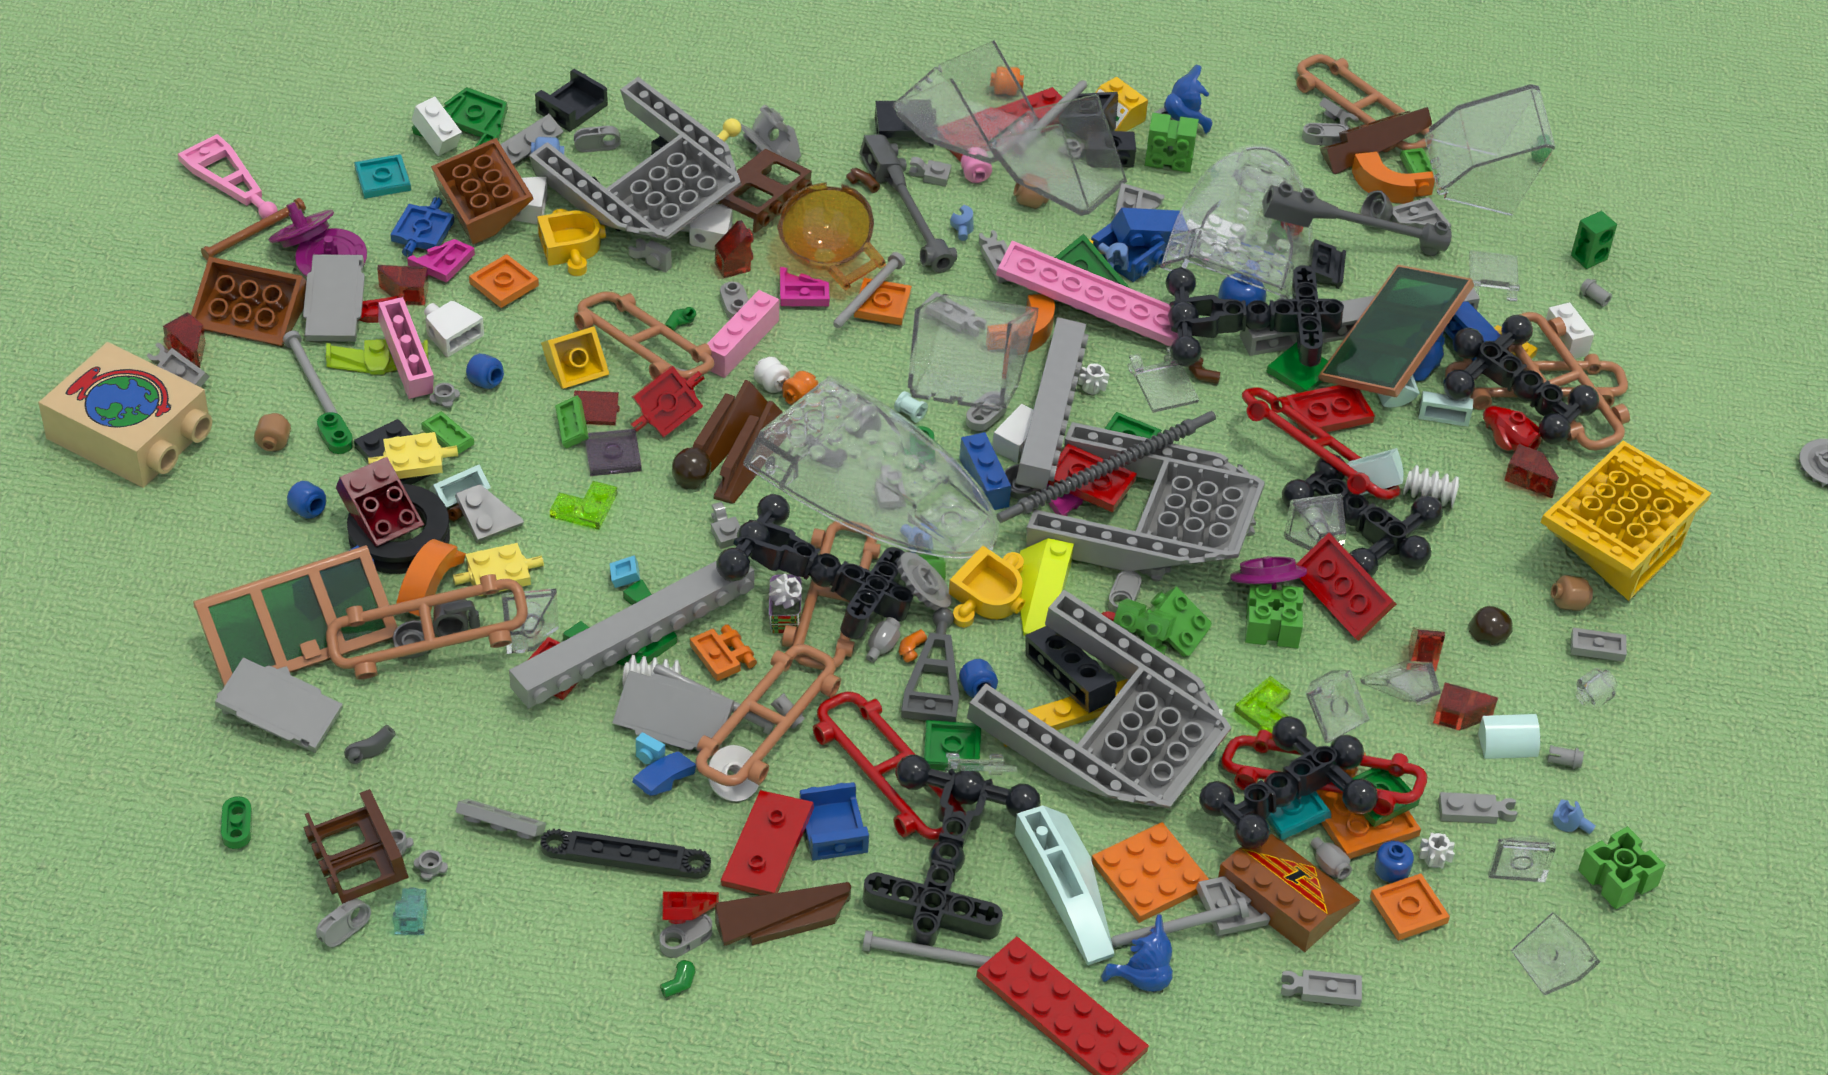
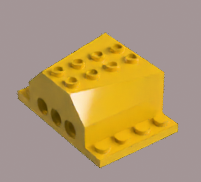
M1622 441L1542 516L1540 523L1547 526V529L1629 601L1681 550L1695 513L1709 500L1711 492L1629 443Z

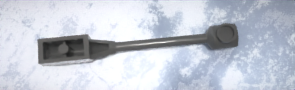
M864 135L859 154L868 171L878 183L888 182L899 193L927 243L920 250L921 264L923 266H931L938 273L949 270L957 260V250L954 247L948 248L943 239H935L906 188L907 185L903 172L906 171L907 164L905 158L897 157V144H890L884 135Z
M1285 182L1281 183L1279 187L1271 185L1262 200L1263 216L1266 218L1309 228L1313 218H1338L1419 238L1421 250L1429 256H1435L1439 251L1445 252L1451 242L1452 232L1444 221H1437L1435 225L1426 223L1422 229L1341 210L1319 199L1312 189L1304 188L1302 192L1294 191L1293 187Z

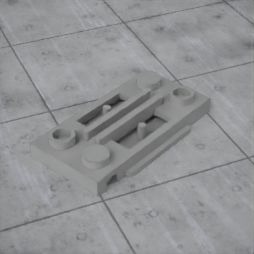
M313 255L312 270L307 274L303 316L306 319V341L357 340L358 319L361 318L365 281L363 255Z
M246 658L241 660L215 700L216 707L314 753L318 750L343 709L342 703L321 694L319 688L272 666L263 667Z
M629 670L612 723L635 730L637 735L643 732L660 742L693 750L697 748L702 736L706 735L712 738L732 714L735 701L711 694L708 688L659 674H653L651 677Z

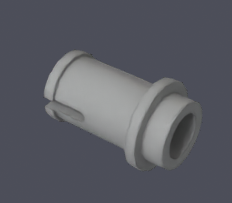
M1586 279L1580 287L1582 295H1588L1602 307L1606 306L1610 302L1612 294L1597 285L1595 279Z
M785 693L781 694L780 697L770 704L782 716H785L794 706L785 696ZM803 712L791 725L792 729L805 719L802 715Z
M1550 745L1549 752L1560 756L1548 755V763L1572 766L1574 770L1576 767L1581 768L1584 752L1579 751V748L1572 750Z

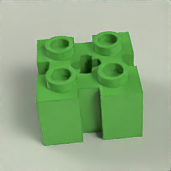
M1152 112L1144 166L1163 169V165L1166 164L1172 165V170L1190 173L1199 119L1180 117V121L1170 120L1171 115Z
M1250 584L1246 602L1245 643L1266 645L1267 640L1277 641V646L1299 648L1303 629V587L1282 585L1281 590L1271 589V584Z
M1127 598L1119 602L1113 622L1136 637V631L1141 630V635L1144 636L1142 641L1165 655L1167 646L1161 643L1171 637L1177 616L1158 609L1147 613L1145 612L1147 605Z
M1628 826L1612 834L1608 845L1601 840L1585 849L1578 871L1593 886L1600 884L1603 887L1601 895L1615 910L1632 901L1636 892L1643 895L1657 887L1666 866L1651 850L1644 852L1641 849L1643 841Z

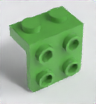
M1177 586L1165 594L1161 591L1151 600L1152 607L1146 609L1145 612L1151 613L1158 609L1177 616L1171 637L1166 640L1183 657H1188L1208 632L1212 623ZM1141 630L1136 631L1140 638L1144 637L1141 635Z

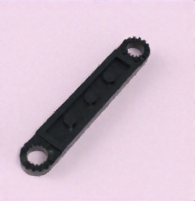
M561 829L547 830L541 836L540 841L542 853L547 857L694 879L705 877L711 870L710 855L705 850L703 852L702 849L693 850L686 849L684 846L579 831L567 832L561 831ZM552 840H559L563 843L558 848H553V846L550 848V845H548ZM694 860H700L704 864L703 867L700 866V868L697 867L695 869V867L689 866V863Z

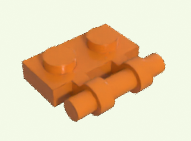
M728 624L721 628V635H718L713 628L690 638L691 648L716 681L740 672L741 664L739 662L745 663L748 668H753L757 664L756 659L753 657L754 652L749 646L743 644L741 635ZM727 646L733 647L734 650L730 651V649Z

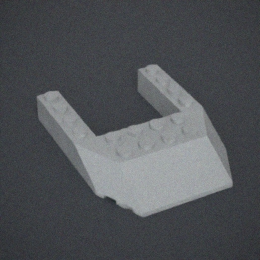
M637 77L620 89L625 108L667 140L668 144L607 188L548 142L531 153L529 157L536 176L547 177V184L580 211L592 214L598 219L600 224L668 240L741 185V181L728 144L641 78Z
M1072 422L1065 437V447L1067 444H1070L1100 458L1109 460L1110 456L1115 457L1116 453L1121 454L1122 450L1127 451L1128 447L1133 448L1134 444L1139 445V442H1145L1147 438ZM1168 444L1166 447H1161L1160 450H1155L1154 453H1149L1148 456L1144 455L1142 459L1137 458L1136 462L1131 461L1130 465L1125 464V467H1123L1137 473L1136 477L1155 480L1136 531L1034 509L1027 525V547L1047 538L1074 544L1073 560L1123 571L1238 558L1265 482L1257 476L1250 475L1243 467L1239 466L1237 468L1228 462V458L1221 453L1178 444Z
M1063 590L1048 608L1045 625L1129 679L1128 682L1078 744L988 684H985L971 700L967 719L1060 781L1107 798L1170 809L1229 733L1231 726L1226 718L1219 713V707L1214 700L1210 699L1204 689L1205 685L1199 677L1069 592Z

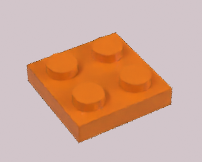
M506 254L470 275L469 283L502 308L538 287L539 279Z
M863 279L860 292L870 283L872 279ZM884 281L854 313V318L902 325L912 286Z
M1421 873L1371 890V900L1398 941L1449 922V914Z

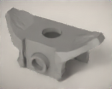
M763 105L760 108L762 113L755 119L752 129L741 124V129L745 132L743 137L750 143H755L757 145L755 149L759 153L764 149H768L793 162H797L802 156L794 128L786 125L783 122L784 118L775 109ZM774 129H778V138L774 141H771V132Z

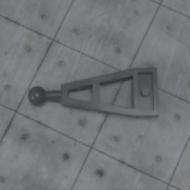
M940 608L935 610L932 616L933 623L936 626V633H929L905 688L901 718L956 722L959 691L952 637L946 634L947 628L953 623L954 616L950 609ZM934 646L944 647L945 660L930 659ZM923 672L947 674L949 695L916 692Z

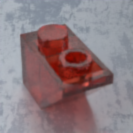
M742 220L737 221L715 244V265L723 278L751 271V261H753L751 243H753L754 238L751 229H747Z
M378 265L379 287L391 297H403L406 305L426 304L429 287L427 267Z
M187 312L163 326L165 335L163 341L169 350L173 348L200 368L206 344L203 325Z
M1519 444L1508 464L1504 481L1553 498L1559 477L1542 452Z
M1412 628L1409 641V669L1436 671L1445 639L1444 631L1431 628Z
M1445 682L1433 723L1459 731L1481 723L1482 716H1493L1498 697Z

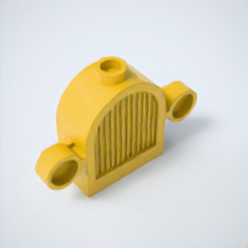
M557 209L552 214L537 216L538 236L548 266L567 263L569 274L573 276L584 275L587 272L586 259L593 257L599 251L600 239L606 238L604 225L600 224L598 219L592 214L585 211Z
M982 545L950 579L949 594L963 603L954 608L953 622L958 627L966 628L973 624L975 612L988 619H1003L1013 613H1019L1025 605V600L1021 598L1022 577L1020 575L1024 565L1023 557L1019 553L1010 552L1002 559Z

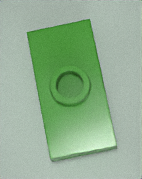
M1423 148L1401 151L1400 159L1409 174L1433 171L1436 177L1434 184H1438L1439 177Z
M578 395L555 405L562 445L567 449L589 439L582 400Z
M442 411L421 423L422 430L425 433L435 432L437 443L442 447L457 445L458 454L474 445V438Z

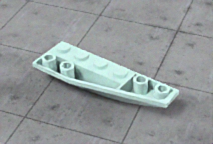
M1043 805L1017 813L1015 836L1087 966L1114 957L1113 945L1092 860L1068 816Z

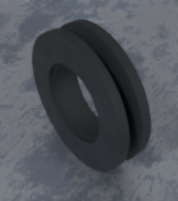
M402 484L425 525V528L419 535L406 541L387 542L375 547L349 513L347 530L350 549L357 545L359 547L367 545L370 555L374 560L376 571L388 574H405L416 554L427 542L436 539L449 544L450 527L448 511L443 501L433 492L419 486Z

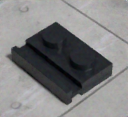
M1314 239L1310 248L1308 266L1314 269L1316 281L1330 285V283L1335 284L1336 288L1339 289L1344 278L1346 250L1340 252L1336 250L1337 247Z

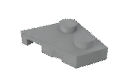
M1121 183L1113 219L1121 207L1157 209L1162 205L1165 195Z
M1429 197L1394 206L1390 219L1392 222L1422 229L1426 223L1435 225L1437 221L1446 222L1450 229L1452 226Z
M481 484L460 491L455 495L476 543L522 526L524 523L519 515Z

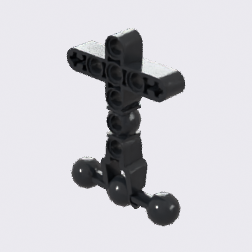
M1301 265L1294 269L1291 290L1292 299L1270 300V305L1261 300H1255L1246 305L1245 300L1241 302L1233 299H1218L1215 295L1189 298V295L1194 292L1197 282L1193 272L1183 267L1172 270L1166 278V288L1175 297V301L1169 304L1171 308L1168 312V321L1172 327L1171 331L1177 333V339L1171 345L1170 354L1175 363L1184 367L1198 362L1202 353L1199 341L1192 336L1215 338L1218 334L1235 333L1240 330L1245 332L1246 327L1256 332L1263 331L1268 327L1270 331L1296 332L1299 361L1305 366L1313 367L1321 362L1322 332H1334L1342 327L1343 303L1337 299H1318L1316 275L1314 269L1310 266Z
M777 494L766 495L760 500L757 506L758 519L749 520L741 525L737 532V538L733 542L736 548L725 549L719 554L716 561V569L719 575L727 581L735 582L746 577L750 569V560L748 558L750 556L751 559L771 571L781 570L797 577H804L805 580L810 576L813 582L820 587L832 586L831 592H836L840 597L850 601L840 630L844 636L851 639L861 638L877 614L885 618H894L898 622L904 621L914 596L910 589L898 584L901 574L898 572L897 561L905 553L903 550L896 547L887 548L871 571L847 561L841 564L836 556L829 553L820 554L821 549H816L812 544L795 536L796 533L793 530L780 526L789 518L790 506L785 498Z
M919 755L903 757L896 766L895 771L896 778L902 787L908 790H918L927 784L944 789L938 811V819L942 822V830L939 834L938 842L933 845L929 852L930 868L924 884L874 872L869 874L864 880L862 897L864 904L877 911L913 920L911 931L912 943L933 946L937 941L940 927L981 939L990 940L998 936L1003 918L1001 908L992 902L951 892L952 882H954L955 874L962 868L965 862L963 847L970 831L977 830L980 827L986 801L1006 805L1008 812L1017 818V813L1041 805L1039 793L1035 787L1029 784L1019 783L1011 787V789L995 786L992 779L985 781L982 775L973 769H963L957 773L950 769L946 773L931 769L926 759ZM951 795L962 804L972 805L977 802L975 810L967 811L966 815L961 811L953 812V806L949 805ZM950 832H955L959 835H952ZM942 856H949L952 859H945ZM935 880H942L945 883H937ZM899 897H907L909 900H902ZM928 904H934V905H936L937 907H936V908H931V907H929V906H927V905H928ZM955 912H963L966 915H958ZM919 929H928L930 932H922Z

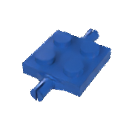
M434 197L430 206L408 204L391 232V242L406 245L402 250L404 256H412L415 248L427 250L442 244L454 223V214L439 210L443 204L439 197L438 199Z

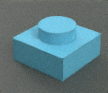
M635 555L610 563L611 580L615 588L640 580L639 566Z
M643 732L636 738V757L643 763L652 764L665 756V744Z

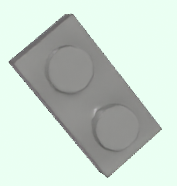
M1573 628L1571 632V655L1624 662L1627 655L1626 635Z

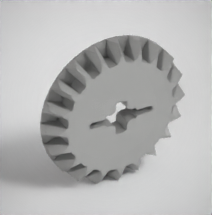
M1816 439L1804 445L1798 462L1801 464L1800 469L1805 471V476L1812 477L1813 482L1822 483L1823 487L1828 485V439Z
M912 552L903 553L897 561L898 572L901 574V580L906 583V587L912 591V595H915L920 602H924L925 606L931 607L933 610L949 607L952 601L949 588L937 570L919 555Z

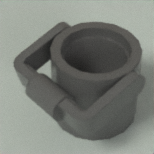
M462 599L434 606L433 628L434 633L438 637L468 630V624L471 629L480 627L479 612L470 600Z

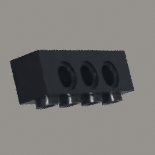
M1048 626L1025 635L1026 657L1085 711L1091 713L1110 704L1116 697L1117 683L1113 675L1107 673L1096 660L1089 657L1080 647Z

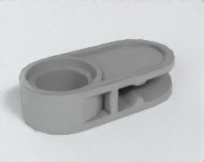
M1309 123L1303 128L1302 138L1311 145H1332L1342 142L1339 132L1348 130V128L1342 124Z
M614 126L582 128L574 134L575 148L580 152L613 150L621 142L619 130ZM606 135L615 136V138L611 141H605L603 139Z
M1122 571L1117 575L1109 595L1108 610L1110 612L1116 613L1118 605L1114 603L1116 600H1125L1126 598L1133 601L1137 600L1142 580L1137 572Z
M358 898L343 903L318 924L316 929L317 938L329 947L340 945L368 922L371 908ZM360 907L358 915L351 919L353 911Z
M702 914L694 920H686L683 924H673L665 928L660 934L661 952L667 957L677 958L707 942L712 936L711 918L706 914ZM669 938L681 940V944L675 947L668 946L665 942Z

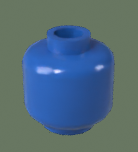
M479 353L469 360L466 376L472 384L484 389H492L503 379V365L497 358Z
M309 481L297 482L291 487L287 495L289 508L307 519L315 518L321 514L327 502L325 492Z
M974 659L968 661L960 670L959 680L969 697L974 698L985 684H988L995 690L997 689V675L987 661Z
M1385 842L1379 847L1374 862L1377 876L1389 883L1408 878L1414 862L1413 852L1402 842Z

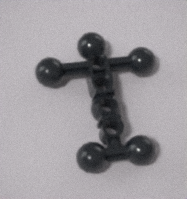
M1518 314L1506 318L1502 324V335L1495 341L1484 342L1482 334L1473 328L1459 330L1453 338L1454 351L1462 358L1473 359L1476 357V359L1465 370H1454L1448 373L1444 379V392L1450 399L1464 401L1470 398L1475 391V380L1481 374H1484L1499 386L1507 388L1509 392L1513 389L1514 394L1520 400L1531 401L1530 407H1535L1536 411L1544 416L1539 423V434L1549 444H1561L1566 441L1571 433L1570 424L1578 416H1588L1597 410L1599 395L1593 387L1588 385L1574 387L1568 394L1567 405L1561 400L1563 392L1559 386L1550 384L1548 380L1544 383L1543 378L1538 372L1526 370L1527 365H1523L1518 357L1507 350L1512 345H1523L1531 338L1533 327L1527 317Z
M1335 455V456L1338 457L1340 460H1342L1343 462H1345L1340 456ZM1321 458L1315 464V473L1306 480H1291L1283 488V503L1289 509L1302 511L1309 508L1314 500V492L1322 496L1321 506L1325 511L1333 513L1335 517L1339 515L1340 519L1347 525L1356 526L1355 530L1357 532L1360 531L1365 539L1374 544L1369 549L1362 547L1350 552L1351 556L1371 577L1378 570V561L1387 553L1391 555L1399 554L1400 560L1406 566L1412 568L1426 565L1431 558L1430 543L1424 537L1410 535L1419 527H1433L1442 519V504L1435 497L1426 495L1417 498L1411 506V515L1404 521H1401L1383 508L1377 507L1374 503L1369 504L1364 496L1352 494L1343 481L1345 475Z
M1292 716L1282 717L1273 726V741L1279 748L1286 751L1296 750L1302 756L1293 760L1288 767H1283V772L1271 773L1264 779V782L1260 780L1257 783L1248 785L1244 790V801L1236 805L1234 804L1235 795L1231 787L1220 781L1209 782L1202 788L1199 803L1207 814L1215 817L1224 816L1234 826V836L1238 844L1250 850L1260 848L1268 841L1270 827L1266 818L1269 817L1270 813L1276 812V807H1286L1295 798L1300 799L1302 796H1307L1331 782L1343 792L1342 800L1349 811L1359 815L1369 813L1376 807L1378 801V792L1374 784L1362 778L1353 780L1343 771L1354 769L1362 762L1365 753L1360 740L1347 734L1338 736L1331 742L1330 747H1316L1306 738L1307 730L1300 719Z

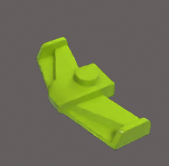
M386 339L364 340V350L331 346V343H326L327 368L369 373L371 375H383L388 372L398 371ZM427 339L421 344L428 359L429 346Z

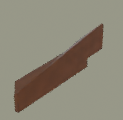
M1424 107L1412 112H1401L1339 132L1342 142L1320 148L1321 154L1332 173L1337 174L1353 166L1355 154L1379 153L1430 127L1432 120L1429 108Z
M748 380L744 381L736 397L725 393L693 444V447L700 448L707 453L711 461L709 475L729 454L748 417L753 415L761 418L768 403Z
M768 401L761 418L753 415L748 417L721 467L720 475L722 476V481L714 493V499L730 504L735 503L794 430L795 425L774 402Z
M850 882L718 902L715 904V924L724 946L749 937L753 946L833 925L839 919L840 912L845 903L851 899Z

